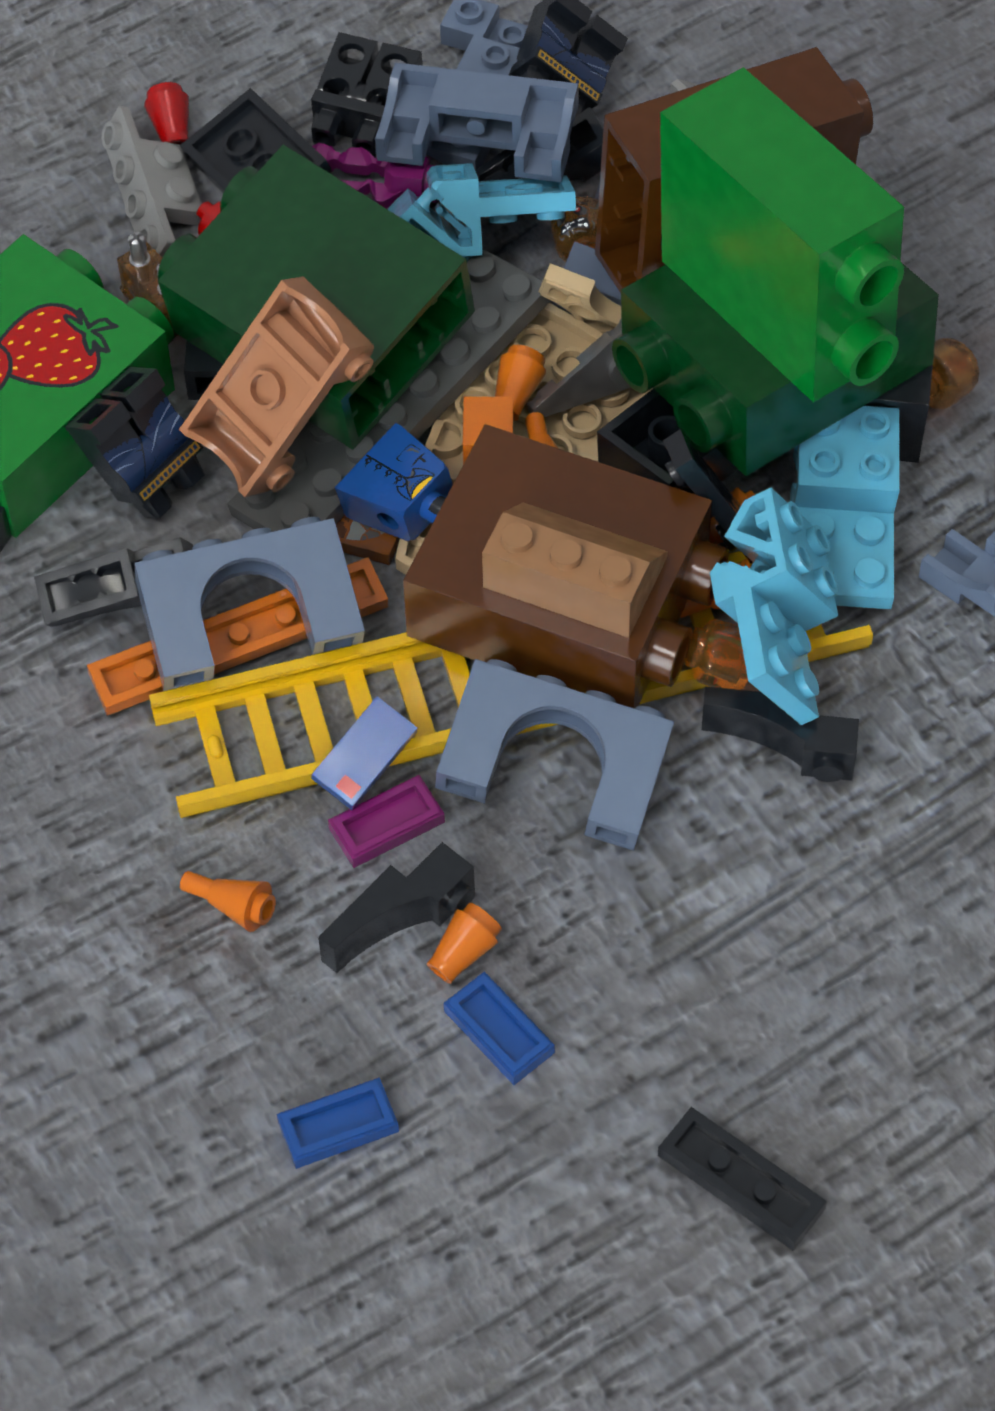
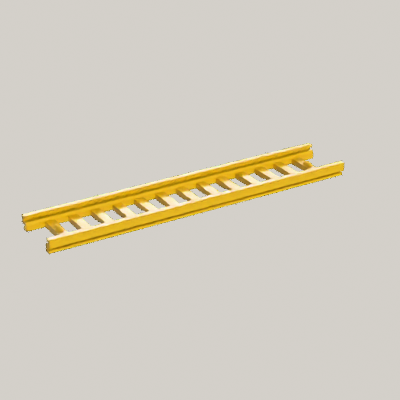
M741 551L729 553L728 562L731 561L738 564L746 559ZM711 608L689 615L698 639L705 642V645L700 642V646L708 651L707 665L702 666L705 673L704 677H697L693 669H688L680 672L672 687L650 680L640 704L703 689L705 686L711 687L723 684L726 681V675H729V682L747 678L744 656L733 659L726 657L725 646L722 648L723 641ZM822 624L805 631L811 643V651L807 653L809 662L868 648L869 645H872L873 632L870 625L830 635L825 634ZM407 632L150 694V705L156 726L196 717L215 786L176 796L180 818L317 785L311 779L312 773L331 752L333 745L316 687L340 681L345 683L352 710L357 720L372 703L365 675L393 669L408 719L418 729L414 738L409 741L390 766L443 753L451 728L435 732L414 663L442 657L457 707H459L470 675L465 657L408 637ZM718 650L722 654L723 661L712 663L710 654ZM707 676H721V681L718 683H712L707 679ZM295 693L315 762L286 769L266 700ZM245 705L265 775L235 782L216 712ZM552 723L538 724V725H534V726L528 727V728L522 730L521 732H519L518 734H522V733H526V732H530V731H534V730H538V729H542V728H546V727H550V726H554V725H558V724H552Z

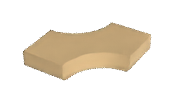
M549 264L538 291L540 296L559 304L569 311L575 319L585 322L602 333L614 329L621 319V306L605 297L597 289L595 280L554 264Z

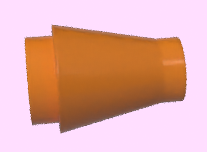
M524 345L510 346L507 353L500 356L495 397H513V421L519 419L522 409L546 375L544 356L537 350Z
M469 902L463 911L456 909L433 956L426 965L439 978L451 984L460 973L498 943L496 936L500 933L502 927L485 910Z

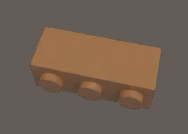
M523 502L502 513L482 552L483 588L629 638L667 559L668 551Z

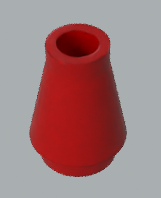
M163 82L152 86L147 91L144 108L161 142L181 145L188 139L189 96L183 91L181 85L174 82Z

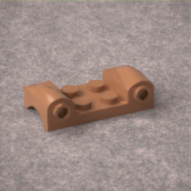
M304 276L281 280L179 430L186 437L210 449L225 462L237 481L238 491L244 497L264 493L269 490L277 492L291 481L295 473L291 468L294 464L295 456L287 450L334 384L343 383L348 380L356 382L367 374L374 363L370 357L374 350V344Z

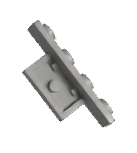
M118 106L111 120L103 128L102 144L107 150L113 168L114 180L118 183L125 203L126 215L130 218L134 232H140L145 236L147 252L151 257L152 271L157 272V265L160 264L164 254L175 241L169 222L197 226L201 220L197 216V210L201 205V201L180 144L140 139L129 107Z

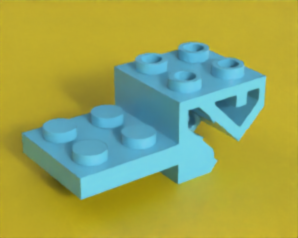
M473 163L437 165L428 170L427 182L429 187L420 197L407 188L387 209L466 258L468 262L472 256L483 255L481 217H489L490 223H511L518 220L517 215L534 213H536V217L539 220L565 218V211H576V195L567 176H563L561 182L529 178L478 181ZM433 200H439L441 203L436 204V212L429 207Z
M862 406L794 447L793 461L798 477L797 483H792L790 501L797 505L802 516L813 526L819 525L828 538L830 544V552L826 554L828 566L835 576L839 589L838 594L834 595L836 606L892 609L894 601V511L900 492L899 408Z
M770 487L744 500L724 536L746 555L753 564L749 568L747 565L741 566L731 561L721 564L717 562L710 572L715 604L738 623L748 682L799 724L803 725L819 717L815 697L819 694V685L815 675L810 670L807 653L811 651V643L805 631L838 616L834 595L838 594L839 589L835 576L828 566L826 554L830 552V544L823 529L819 525L813 526L802 516L794 502L785 501Z

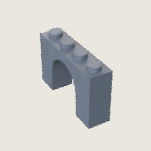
M307 517L294 522L291 528L273 532L270 528H258L243 534L242 539L224 543L220 539H208L195 544L192 550L172 554L170 550H159L144 556L143 561L135 562V582L163 691L214 679L215 665L201 611L207 597L219 584L240 575L252 574L271 578L283 585L293 595L301 612L312 655L363 643L365 629L334 518L321 521L319 517Z
M475 659L436 771L435 788L485 804L499 759L508 742L522 730L534 725L546 723L564 725L582 734L592 744L601 764L602 776L587 820L584 835L634 851L675 721L665 719V715L662 712L651 707L637 706L633 709L615 703L616 701L613 697L600 691L589 690L586 693L567 688L563 681L549 675H538L535 678L519 673L514 666L501 660L490 659L484 662Z

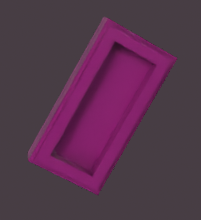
M417 775L357 805L353 810L349 809L328 819L329 830L352 867L355 868L445 823V814L421 776Z

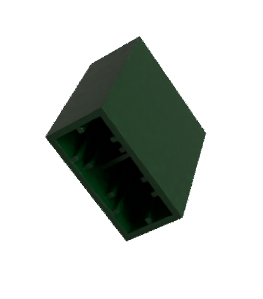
M284 144L260 170L249 166L239 171L229 182L223 193L220 204L221 212L198 237L193 234H185L175 240L164 254L158 269V284L174 332L222 364L230 356L281 280L304 276L318 291L330 300L374 344V350L370 356L374 363L367 374L358 381L351 382L348 380L343 383L334 384L308 421L352 450L356 448L475 312L466 258Z
M903 264L904 275L899 286L896 337L899 341V348L894 361L875 381L863 386H856L848 382L814 403L667 265H663L621 289L622 336L613 341L612 354L620 374L630 387L639 393H645L654 388L673 406L675 419L680 430L695 449L706 453L716 447L735 467L747 476L933 365L939 294Z

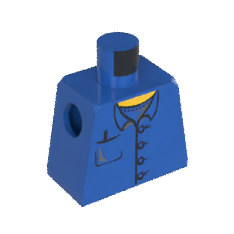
M395 423L335 486V490L346 517L400 539L411 541L415 540L430 523L433 524L453 486V482L445 463L406 429Z

